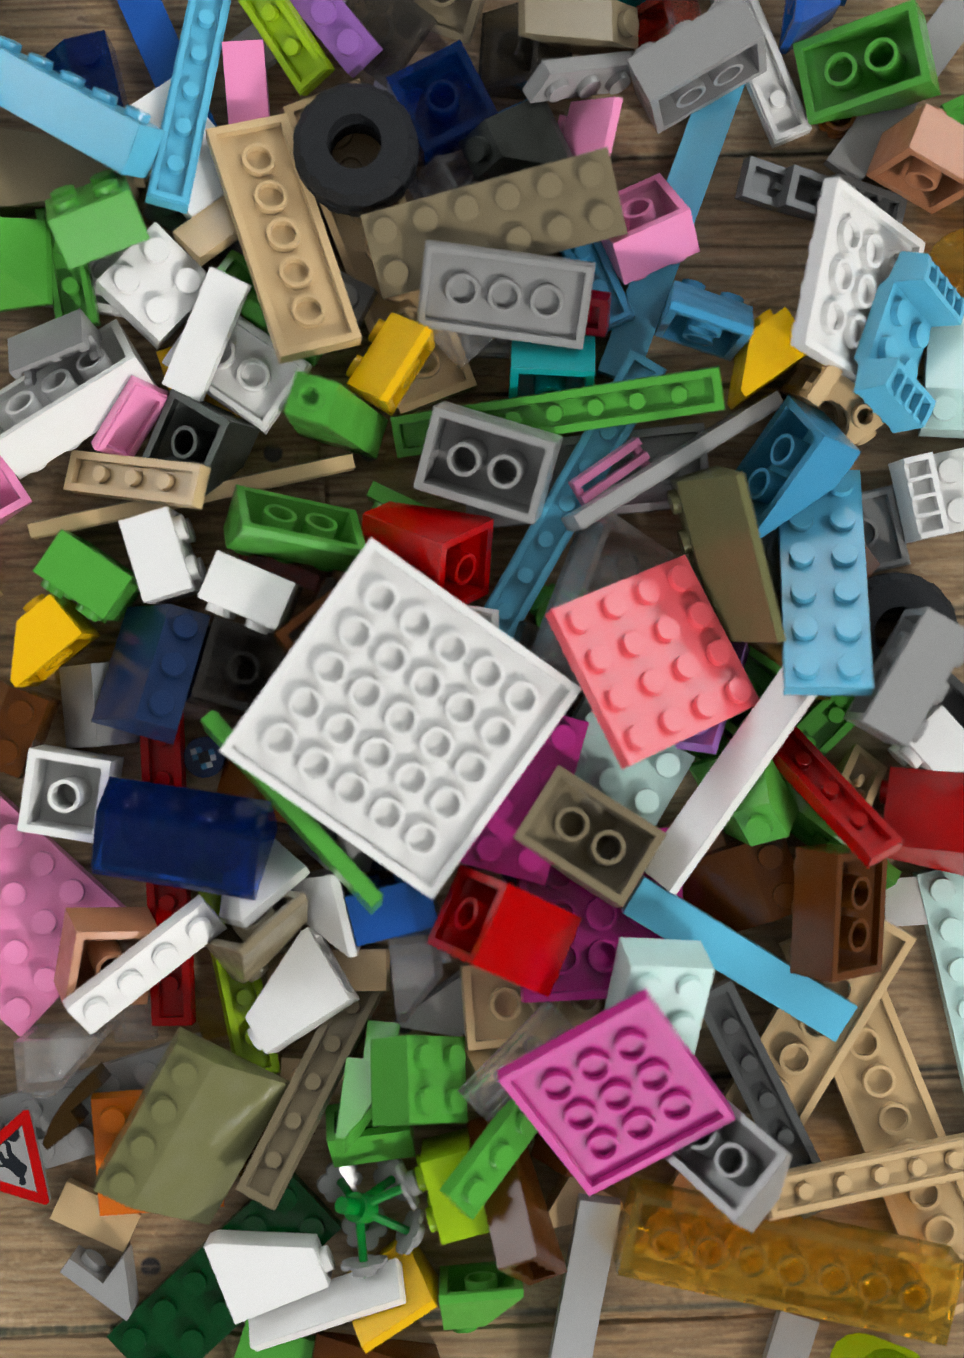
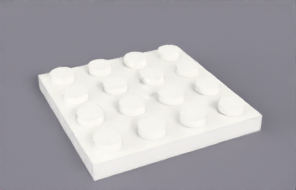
M840 177L826 178L823 181L821 196L817 203V216L813 236L809 243V256L805 276L800 287L801 296L796 321L792 327L791 346L825 366L832 365L844 371L842 376L855 383L859 365L854 356L878 285L889 277L901 251L924 253L926 242Z

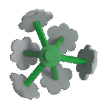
M401 1159L379 1161L377 1163L378 1169L373 1173V1179L377 1185L365 1193L357 1192L356 1185H359L363 1179L360 1171H357V1165L334 1168L333 1162H331L326 1167V1173L317 1180L318 1190L325 1194L328 1202H335L337 1213L345 1215L341 1228L348 1235V1245L351 1248L358 1247L359 1257L346 1258L342 1260L341 1270L351 1271L353 1277L367 1278L377 1274L378 1268L384 1267V1264L388 1262V1256L386 1255L374 1256L373 1254H367V1252H372L378 1247L379 1238L387 1235L388 1228L397 1231L396 1241L398 1243L396 1245V1252L399 1254L409 1255L423 1239L425 1233V1225L422 1223L424 1211L418 1208L420 1203L418 1195L423 1192L418 1187L415 1171L413 1169L407 1171ZM394 1197L400 1201L408 1199L411 1208L415 1211L410 1210L405 1217V1221L400 1223L385 1216L383 1209L379 1207V1203Z

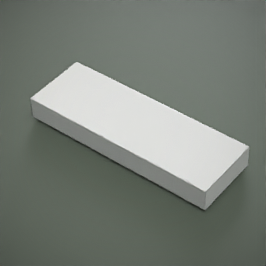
M210 266L163 379V385L198 402L204 401L252 285Z

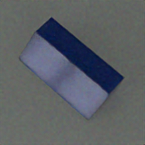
M110 776L96 810L91 863L92 873L255 900L278 830L272 802Z

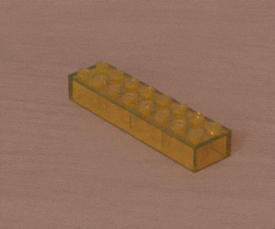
M631 1177L613 1253L618 1276L947 1346L964 1275V1262L949 1245L815 1216L803 1220L801 1214L772 1221L764 1218L752 1233L735 1224L700 1191Z

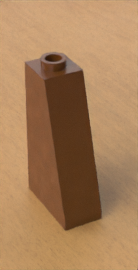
M501 1108L486 1109L479 1114L478 1118L468 1121L467 1128L471 1147ZM526 1147L485 1202L484 1207L498 1270L528 1285H532L567 1273V1269L528 1147Z

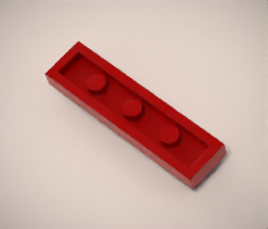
M795 726L772 758L778 771L867 868L899 851L904 840L800 729Z

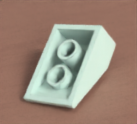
M964 316L961 325L931 327L930 339L925 349L922 386L934 398L936 403L926 425L923 428H919L918 437L964 439Z

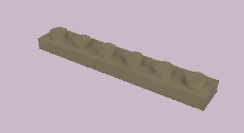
M385 991L356 992L360 998L358 1001L318 1026L235 1188L236 1191L270 1209H276L344 1074L346 1057L352 1058L367 1028V1022L371 1020Z

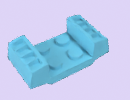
M900 252L889 277L878 285L854 356L859 365L854 392L859 394L864 403L868 404L873 409V412L882 419L881 421L889 426L892 433L919 429L926 425L936 401L917 380V375L924 348L928 345L931 327L961 325L964 316V298L959 295L956 288L952 286L948 278L940 271L939 266L932 261L931 256L927 253Z

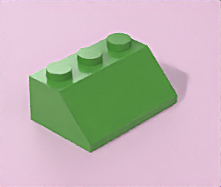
M240 485L235 486L223 527L226 548L232 549L238 554L245 556L257 554L272 557L285 564L297 562L312 565L325 572L333 570L347 572L366 546L356 510Z

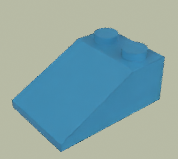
M682 279V282L674 280L654 336L731 361L752 337L754 331L753 306L744 304V299L741 296L730 292H721L718 295L706 291L704 284L692 279Z
M790 395L783 401L736 469V471L745 474L760 538H763L834 489L861 454V451L823 411Z

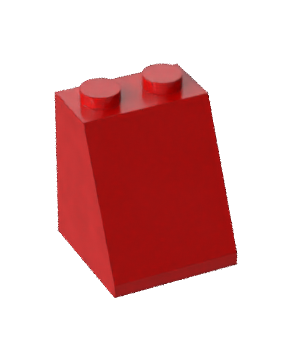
M392 501L363 513L361 530L365 544L368 543L370 538H373L465 605L487 595L489 592L493 518Z
M890 766L889 779L881 781L879 799L880 804H885L883 819L904 842L899 851L888 856V858L964 876V773Z
M460 865L426 943L475 967L549 998L569 948L576 937V932L582 918L507 882Z

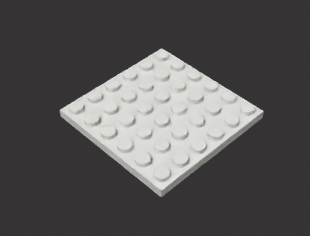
M370 538L219 751L433 900L582 688L373 538Z

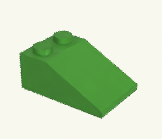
M916 0L901 3L793 44L806 114L810 125L900 109L941 95L925 15Z

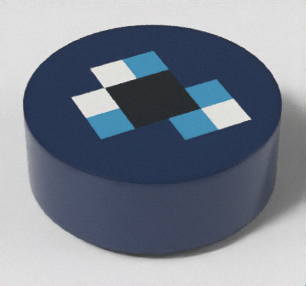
M205 736L196 738L188 744L184 752V763L188 771L193 775L208 778L218 774L223 769L227 756L219 751V746L210 737Z

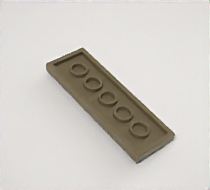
M608 147L360 215L383 299L420 289L426 239L546 256L628 234Z

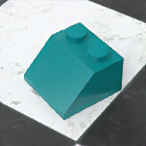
M595 336L584 337L583 350L512 340L508 398L594 385Z

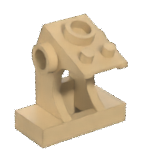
M803 358L780 391L787 396L790 395L816 407H819L823 401H827L834 409L835 425L855 446L865 444L874 438L877 434L876 429L885 423L881 421L882 419L873 412V409L868 404L864 403L859 394L854 392L855 383L842 376L844 371L832 365L825 366L813 358Z

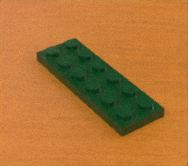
M294 1172L275 1210L250 1199L218 1230L311 1233L318 1235L323 1246L341 1229L342 1222ZM206 1241L136 1305L127 1321L122 1318L109 1331L106 1337L126 1358H204L240 1324L235 1325L204 1249Z

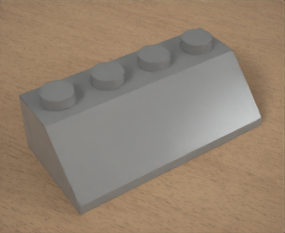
M728 1101L736 1120L664 1158L729 1219L753 1233L779 1200L792 1155Z

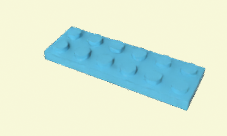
M849 470L834 489L778 527L781 622L786 641L782 642L783 695L871 696L874 689L860 470Z

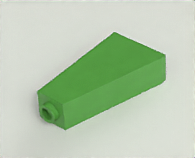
M296 370L284 414L298 435L377 459L388 419L341 384Z

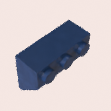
M172 604L127 607L91 722L173 745L211 616Z

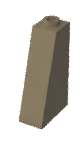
M0 127V217L18 218L36 215L35 209L45 208V200L51 198L50 193L53 190L69 184H73L76 189L91 183L90 177L112 168L50 134ZM126 175L136 201H139L141 188H147L149 175L147 179Z

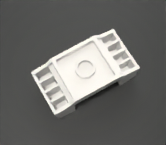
M964 447L935 454L933 452L920 454L888 464L905 544L964 531Z

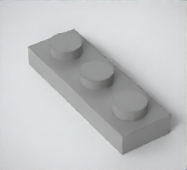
M634 51L542 60L522 90L530 103L545 101L553 103L568 98L580 97L584 99L592 95L618 94L626 89L631 82L627 59L633 55Z

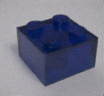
M461 40L386 77L388 92L395 96L396 100L406 108L411 116L417 133L419 156L425 168L461 150L459 142L483 120L498 114Z

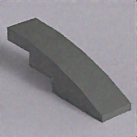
M754 156L743 159L735 195L736 200L815 222L817 203L821 196L824 179L840 177L900 224L903 223L907 199L894 192L840 173L827 176L795 164L785 168Z

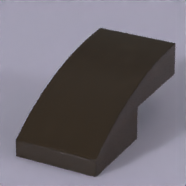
M102 1062L87 1074L59 1107L46 1131L42 1143L46 1150H49L78 1127L88 1116L89 1112L81 1102L103 1086L112 1075Z

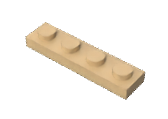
M72 450L63 490L74 494L202 510L211 468L198 463Z

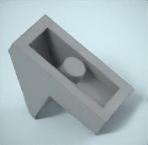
M131 1244L112 1268L106 1265L104 1257L97 1251L85 1249L78 1245L60 1271V1273L125 1321L131 1316L139 1301Z

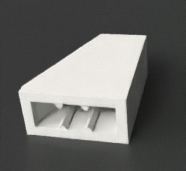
M306 927L300 931L245 1016L250 1026L247 1030L250 1040L258 1050H263L265 1054L280 1052L360 999L325 938L311 927Z
M215 1230L210 1232L204 1245L235 1325L328 1288L332 1270L335 1269V1261L329 1246H322L317 1234Z

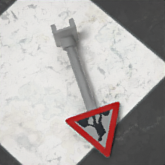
M25 1107L0 1129V1191L47 1205L51 1200L34 1118L31 1108Z

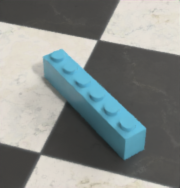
M0 35V106L122 175L148 178L165 131L149 122L151 118L149 113L131 105H126L124 109L117 105L118 97L97 87H94L93 91L84 87L86 79L63 69H61L60 73L52 69L53 61L33 52H29L27 56L21 52L23 45Z

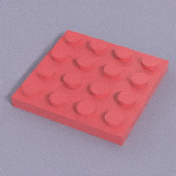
M686 555L552 608L545 614L622 769L753 708L759 701V697Z

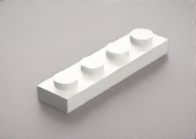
M200 894L197 895L152 932L62 1001L65 1009L92 1035L226 930L227 927Z

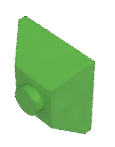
M0 217V312L53 305L51 228L48 221Z
M721 754L691 764L689 770L698 786ZM773 760L767 765L723 828L726 834L749 846L788 837L799 810Z
M496 1261L440 1266L439 1304L444 1330H453L456 1333L473 1332L477 1327L488 1325L524 1297L523 1282L498 1270Z

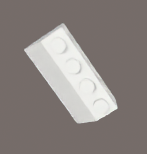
M117 319L98 329L102 334L100 359L91 361L89 348V350L79 352L36 370L37 382L34 386L26 388L24 375L0 390V456L19 479L30 473L42 470L49 461L66 451L76 449L85 439L97 433L131 375L157 386L151 373Z

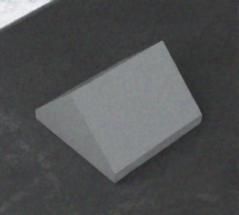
M110 662L59 667L66 748L99 747L140 742V735L91 722Z

